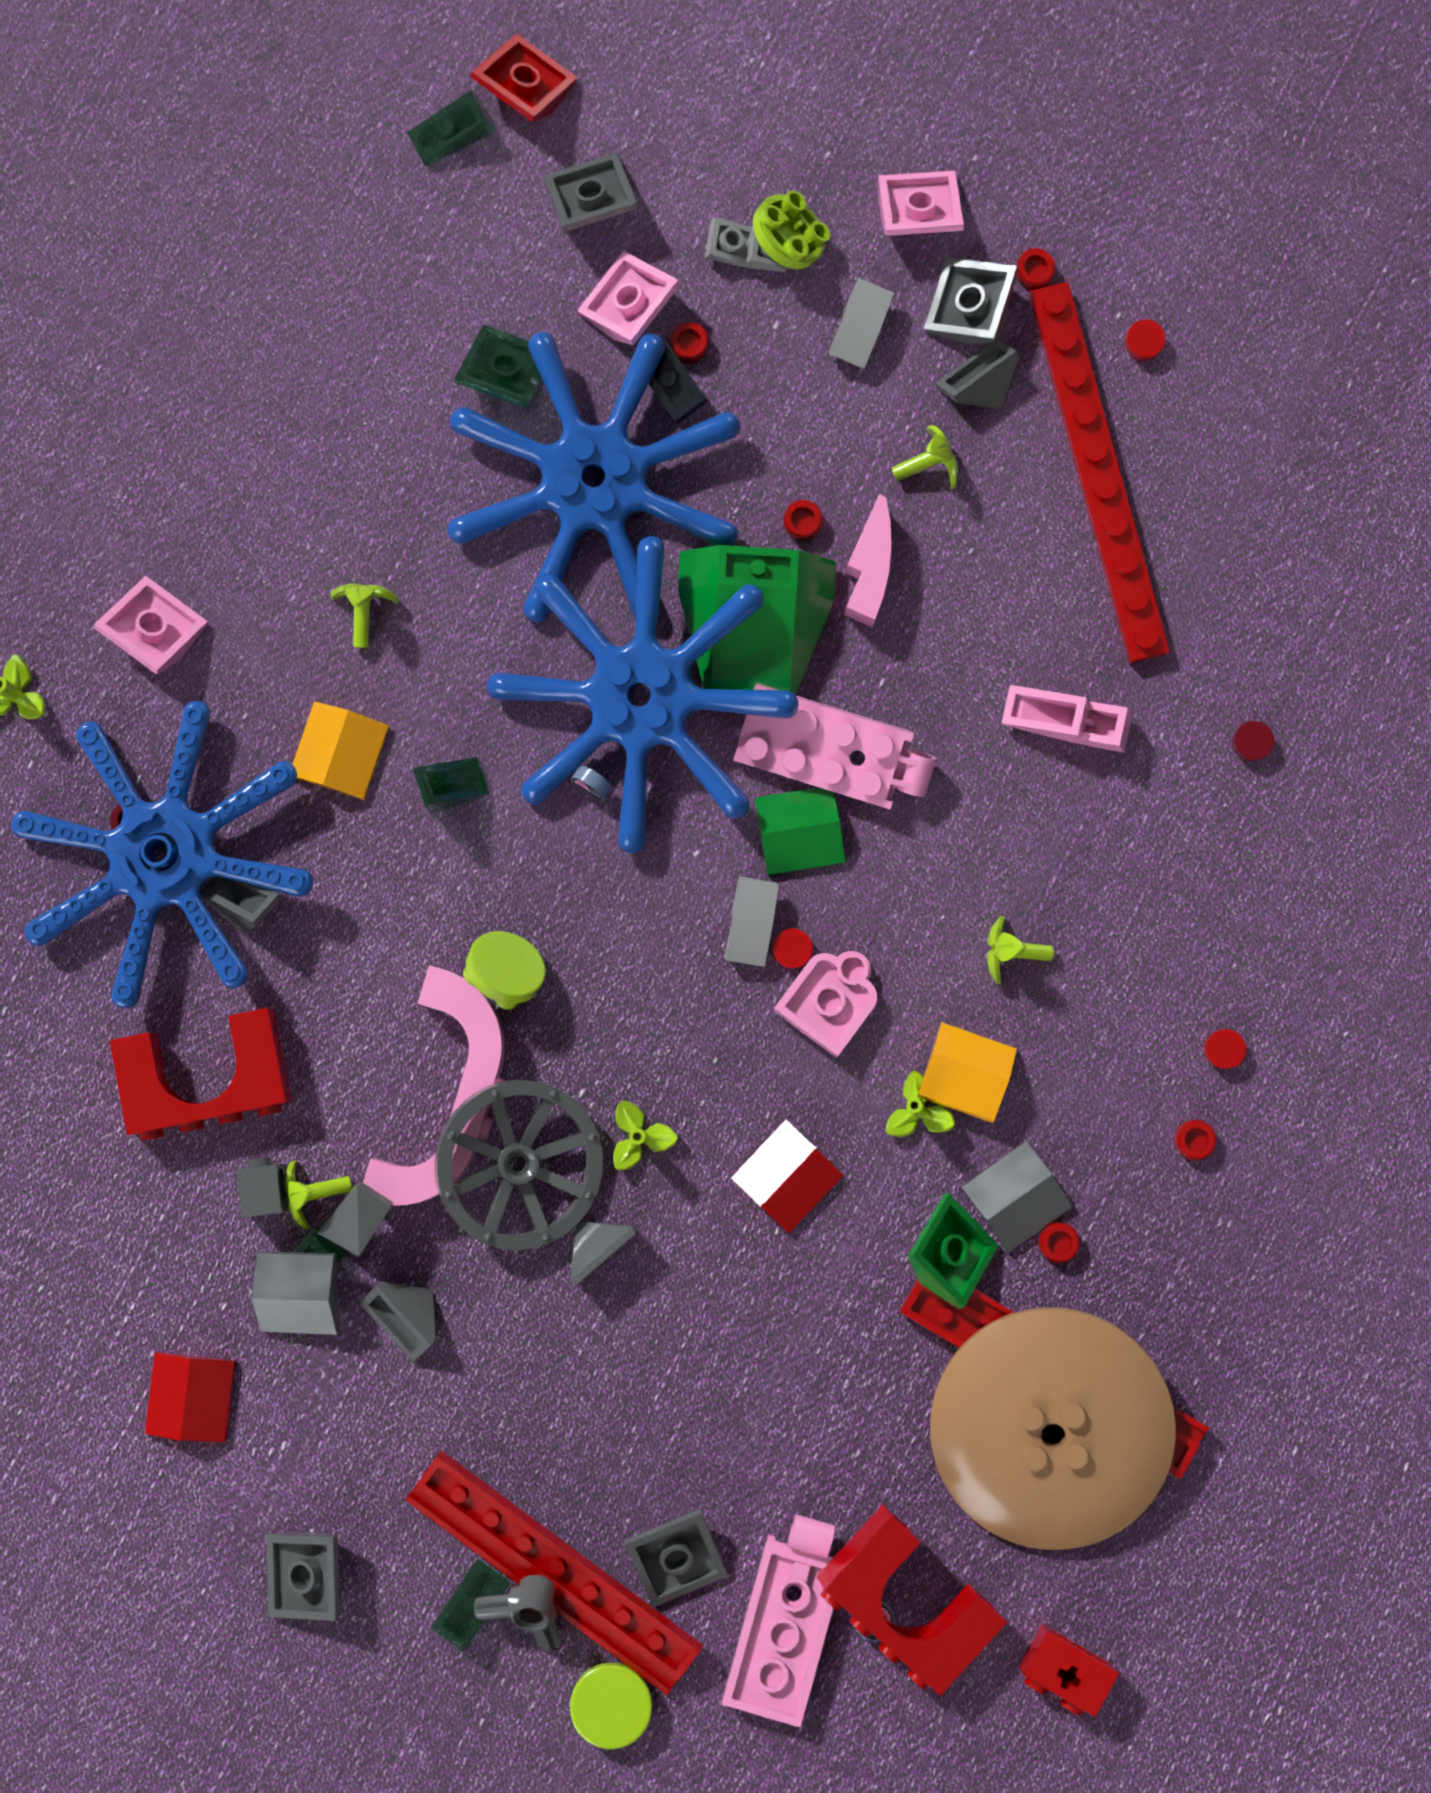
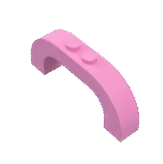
M429 965L417 1004L453 1016L465 1030L469 1043V1055L452 1109V1115L474 1093L489 1085L505 1081L499 1078L504 1062L505 1039L498 1014L484 994L475 986L467 983L461 976ZM491 1104L477 1112L461 1132L478 1140L487 1141L494 1118L488 1117ZM455 1144L452 1155L451 1174L453 1184L458 1182L465 1174L476 1155V1152L458 1144ZM435 1154L424 1163L411 1167L393 1164L377 1158L370 1159L363 1183L392 1201L393 1206L415 1204L432 1199L439 1195L435 1180Z

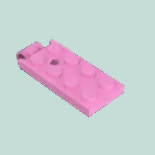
M756 684L754 690H777L760 684ZM797 696L798 710L791 718L785 719L746 714L733 761L890 810L893 804L892 798L895 789L913 796H926L937 758L921 751L908 749L909 742H912L914 736L912 731ZM859 750L865 755L863 764L855 765L852 763L850 755L853 751Z
M795 1514L787 1544L775 1541L776 1536L767 1535L722 1697V1705L801 1728L833 1608L820 1595L824 1589L816 1576L834 1558L828 1556L833 1541L835 1525ZM793 1585L798 1586L802 1590L801 1597L794 1601L786 1596L787 1589Z

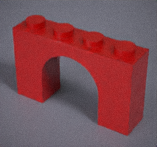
M267 1007L228 1016L236 1056L235 1074L230 1085L221 1095L205 1103L196 1104L181 1098L171 1088L166 1078L157 1033L147 1032L109 1040L127 1135H140V1141H148L165 1137L164 1129L179 1126L180 1133L204 1129L203 1121L218 1118L219 1125L243 1121L242 1113L258 1110L259 1117L283 1112L282 1105L292 1103L275 1010Z
M882 1504L816 1576L824 1589L820 1595L836 1611H839L842 1607L852 1615L849 1620L850 1623L864 1637L868 1638L872 1633L882 1643L878 1648L894 1664H897L899 1660L904 1662L910 1668L907 1675L922 1690L925 1691L930 1686L941 1696L1007 1624V1621L969 1583L936 1618L926 1624L907 1627L894 1624L885 1618L882 1611L884 1587L891 1575L921 1542L907 1525Z

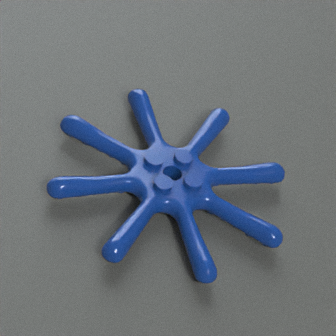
M537 332L529 339L528 348L562 423L563 431L559 440L548 445L538 443L466 407H459L454 410L449 422L451 429L460 435L533 462L541 470V483L531 492L453 518L447 527L448 535L453 542L463 544L543 509L552 510L560 518L561 527L537 578L544 573H553L562 582L581 534L588 530L600 531L608 540L632 614L636 620L637 555L625 529L626 520L631 514L637 511L648 512L715 546H734L739 536L738 529L734 524L652 492L646 483L647 472L656 464L736 437L740 432V421L735 414L724 412L651 445L638 446L632 443L627 434L628 424L665 351V343L661 337L655 334H646L638 342L610 417L601 425H589L580 416L553 336L548 332ZM593 469L600 470L605 475L603 483L597 487H589L583 482L585 474ZM533 584L524 602L523 613L530 621L542 622L546 620L551 610L536 595ZM658 607V616H657V618L659 617V614H660V608H659V607Z
M654 536L645 537L638 544L635 634L632 640L624 646L613 645L605 638L555 574L544 573L535 581L534 591L536 595L593 654L596 660V669L589 679L575 681L499 672L491 675L487 682V691L496 700L582 702L589 706L592 711L593 719L588 730L524 781L521 786V794L529 804L538 805L542 803L603 743L614 741L624 747L627 760L618 845L622 851L629 854L641 851L645 845L647 758L652 748L657 745H668L678 753L726 816L738 819L748 812L750 804L747 796L687 732L686 723L693 712L697 710H711L786 719L794 716L799 706L797 696L788 690L703 689L697 687L690 678L692 664L762 606L764 596L756 585L746 584L742 586L682 646L676 649H667L659 644L656 639V625L665 546L661 539ZM645 684L649 688L651 696L647 704L639 707L633 700V692L639 685Z
M201 701L189 702L183 710L167 791L159 801L154 803H148L139 797L102 727L94 721H87L78 727L76 731L77 741L122 808L123 818L115 829L103 831L29 811L16 813L11 821L12 832L19 838L97 850L105 853L109 858L110 869L102 880L31 920L25 927V936L30 944L34 946L45 945L114 896L120 894L130 896L135 902L136 913L111 993L113 1003L123 1009L133 1007L140 998L156 917L164 907L169 905H176L185 912L217 974L226 987L235 989L241 987L247 981L248 970L202 901L201 888L209 878L220 876L297 897L308 895L313 888V876L307 870L225 857L218 854L213 845L214 837L222 827L286 791L296 783L298 778L297 770L292 763L288 761L276 763L205 813H197L189 808L187 795L211 717L209 706ZM166 844L168 848L166 857L160 862H155L154 853L156 849Z

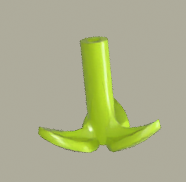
M930 425L925 430L934 438L929 442L926 452L892 467V471L896 480L901 481L938 463L944 464L949 473L950 490L955 488L957 483V460L952 453L951 445L946 435L935 425Z
M350 583L339 586L331 591V599L335 600L344 595L347 596L349 602L354 606L353 647L367 648L369 647L370 601L375 597H382L398 604L399 598L390 590L378 585Z
M17 654L12 655L7 661L3 677H0V716L6 715L14 702L17 703L20 716L26 719H37L45 713V702L37 692L23 693L22 690L31 682L32 677L27 663Z
M1001 915L993 924L987 940V944L992 947L991 951L987 953V965L996 984H1001L1000 962L1009 961L1014 958L1051 961L1054 955V949L1051 945L1023 943L1014 935L1003 933L1002 928L1005 917Z
M912 1071L904 1083L903 1096L907 1100V1109L895 1110L887 1121L886 1133L890 1136L905 1137L913 1134L917 1128L918 1119H923L928 1131L934 1133L946 1132L955 1127L954 1117L945 1106L933 1105L926 1107L925 1103L928 1100L917 1097L923 1075L918 1071Z
M620 1101L616 1109V1123L618 1128L629 1133V1139L622 1140L615 1146L613 1162L616 1170H627L640 1162L642 1159L641 1144L645 1143L654 1152L665 1151L676 1144L678 1141L677 1134L672 1128L661 1123H655L644 1131L642 1129L645 1116L643 1111L629 1101Z
M295 1160L289 1163L284 1178L285 1192L288 1196V1207L297 1224L304 1229H309L311 1226L303 1216L302 1207L311 1200L350 1192L352 1190L349 1176L304 1185L295 1180V1170L298 1162Z

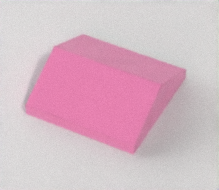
M955 171L878 176L881 224L886 236L963 231L964 223Z
M623 251L577 312L614 341L634 345L681 283L678 279Z
M145 576L94 624V629L155 674H159L182 659L205 629L208 621Z

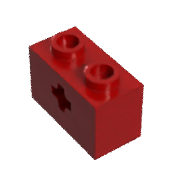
M1043 1623L1019 1664L1021 1672L1026 1676L1025 1684L1043 1695H1046L1047 1691L1050 1690L1062 1697L1059 1703L1078 1716H1081L1085 1711L1096 1717L1119 1675L1113 1664ZM1071 1667L1075 1673L1073 1678L1065 1676L1062 1679L1058 1674L1060 1668L1068 1671Z

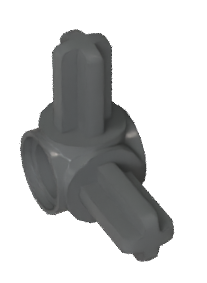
M540 1575L526 1576L520 1581L519 1586L510 1588L509 1594L478 1597L475 1599V1616L478 1620L510 1617L513 1624L521 1630L533 1632L538 1646L542 1647L545 1652H551L554 1647L559 1646L561 1643V1636L555 1624L557 1610L553 1602L555 1586L546 1577Z

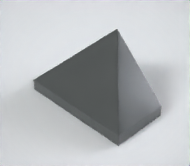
M997 339V342L989 343L938 380L935 385L938 390L956 403L1002 409L1019 356L1014 349Z
M214 876L201 890V897L242 935L254 929L282 899L280 894L273 890L220 876Z
M359 1180L322 1225L318 1234L348 1254L360 1256L393 1202Z
M580 1221L575 1229L570 1273L572 1284L574 1286L579 1284L638 1232L633 1225Z
M381 1281L360 1302L361 1306L412 1362L417 1360L436 1341L433 1289Z

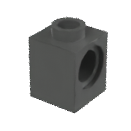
M271 1157L247 1160V1168L236 1170L241 1218L289 1211L287 1194L284 1187L283 1164L272 1165Z

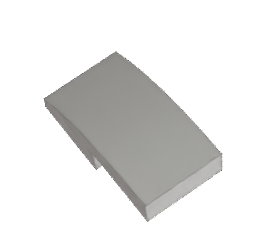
M718 217L710 221L705 259L760 270L781 272L787 270V267L774 261L762 249L755 236L753 226H746Z
M857 278L828 353L865 369L894 292Z
M739 876L731 911L732 923L724 955L726 961L765 967L774 921L778 883Z

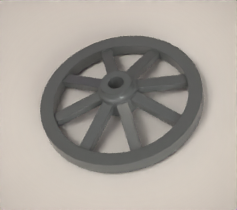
M520 1079L498 1082L471 1095L454 1111L440 1135L435 1154L436 1186L449 1215L465 1232L475 1239L490 1246L507 1250L537 1248L549 1244L568 1233L582 1220L590 1209L599 1190L602 1178L603 1153L600 1138L593 1121L584 1108L565 1092L551 1085L533 1080ZM517 1095L541 1097L542 1099L521 1138L516 1142L503 1098ZM489 1104H491L503 1147L501 1149L461 1132L468 1121ZM554 1104L561 1107L579 1129L580 1133L531 1149ZM455 1144L495 1160L494 1165L453 1184L451 1164ZM585 1146L586 1167L582 1185L539 1166L540 1160ZM515 1156H520V1164L516 1168H511V1159ZM501 1176L499 1187L483 1226L465 1211L458 1197ZM534 1177L576 1196L570 1207L549 1225L546 1222L530 1182ZM514 1184H517L535 1227L534 1231L516 1234L497 1231Z

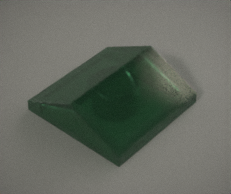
M482 325L454 381L456 384L528 409L539 397L544 385L529 351V341L486 325Z

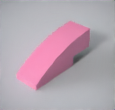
M880 494L850 558L845 573L858 579L846 606L844 615L872 628L886 589L892 547L887 498Z
M1010 685L1001 723L1055 739L1125 753L1133 714L1127 707L1091 702L1086 697Z

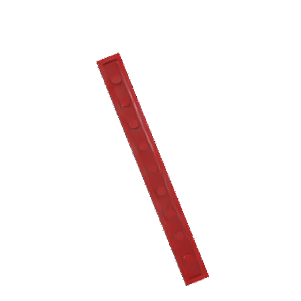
M1064 282L1030 291L1029 299L1128 662L1133 664L1165 656L1169 653L1168 644L1069 283Z

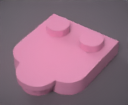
M855 951L844 952L838 957L828 953L814 956L774 1007L773 1011L837 1058L877 1002L876 989L869 981L871 965L868 959Z

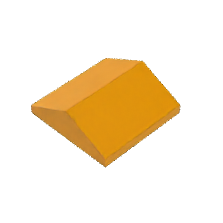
M314 701L293 761V765L297 770V779L365 800L389 730V725L350 710Z
M941 1022L917 1097L993 1123L1010 1080L1017 1049Z

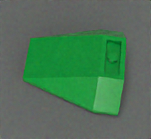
M717 545L680 551L678 595L690 637L742 586L746 584L756 585L764 596L762 606L696 660L703 688L754 690L755 685L760 684L777 690H788L796 695L834 602L836 561L801 550Z

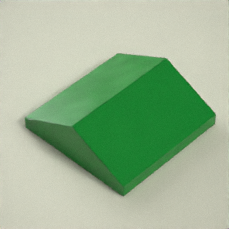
M817 787L754 798L767 876L845 863L841 826L834 792Z
M946 1193L939 1201L910 1251L908 1258L921 1285L960 1309L965 1307L999 1245L950 1193Z

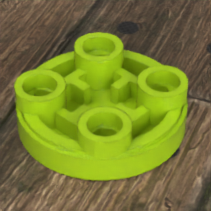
M794 190L788 191L786 195L777 194L768 197L756 209L753 216V229L760 246L774 261L787 268L804 269L811 266L822 255L825 243L830 239L829 228L819 221L813 211L806 205L803 195Z
M504 931L488 932L478 937L467 954L466 967L463 971V977L467 983L475 986L482 994L495 1000L499 1007L507 1010L514 1009L517 1004L533 998L543 984L546 974L545 964L538 950L524 938Z
M613 1662L596 1665L583 1672L573 1689L570 1701L572 1722L581 1737L596 1747L618 1749L630 1745L643 1734L651 1718L652 1697L650 1689L644 1678L627 1665Z

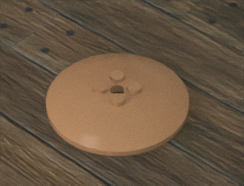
M1041 1307L1014 1312L998 1318L982 1327L959 1347L949 1360L936 1386L930 1415V1438L936 1467L943 1483L956 1503L971 1519L989 1532L1012 1543L1044 1550H1064L1079 1548L1105 1540L1122 1531L1148 1508L1163 1486L1171 1466L1176 1440V1423L1171 1397L1163 1376L1152 1358L1134 1338L1116 1325L1093 1314L1061 1307ZM1049 1424H1057L1064 1429L1065 1435L1058 1443H1048L1041 1437L1044 1427Z

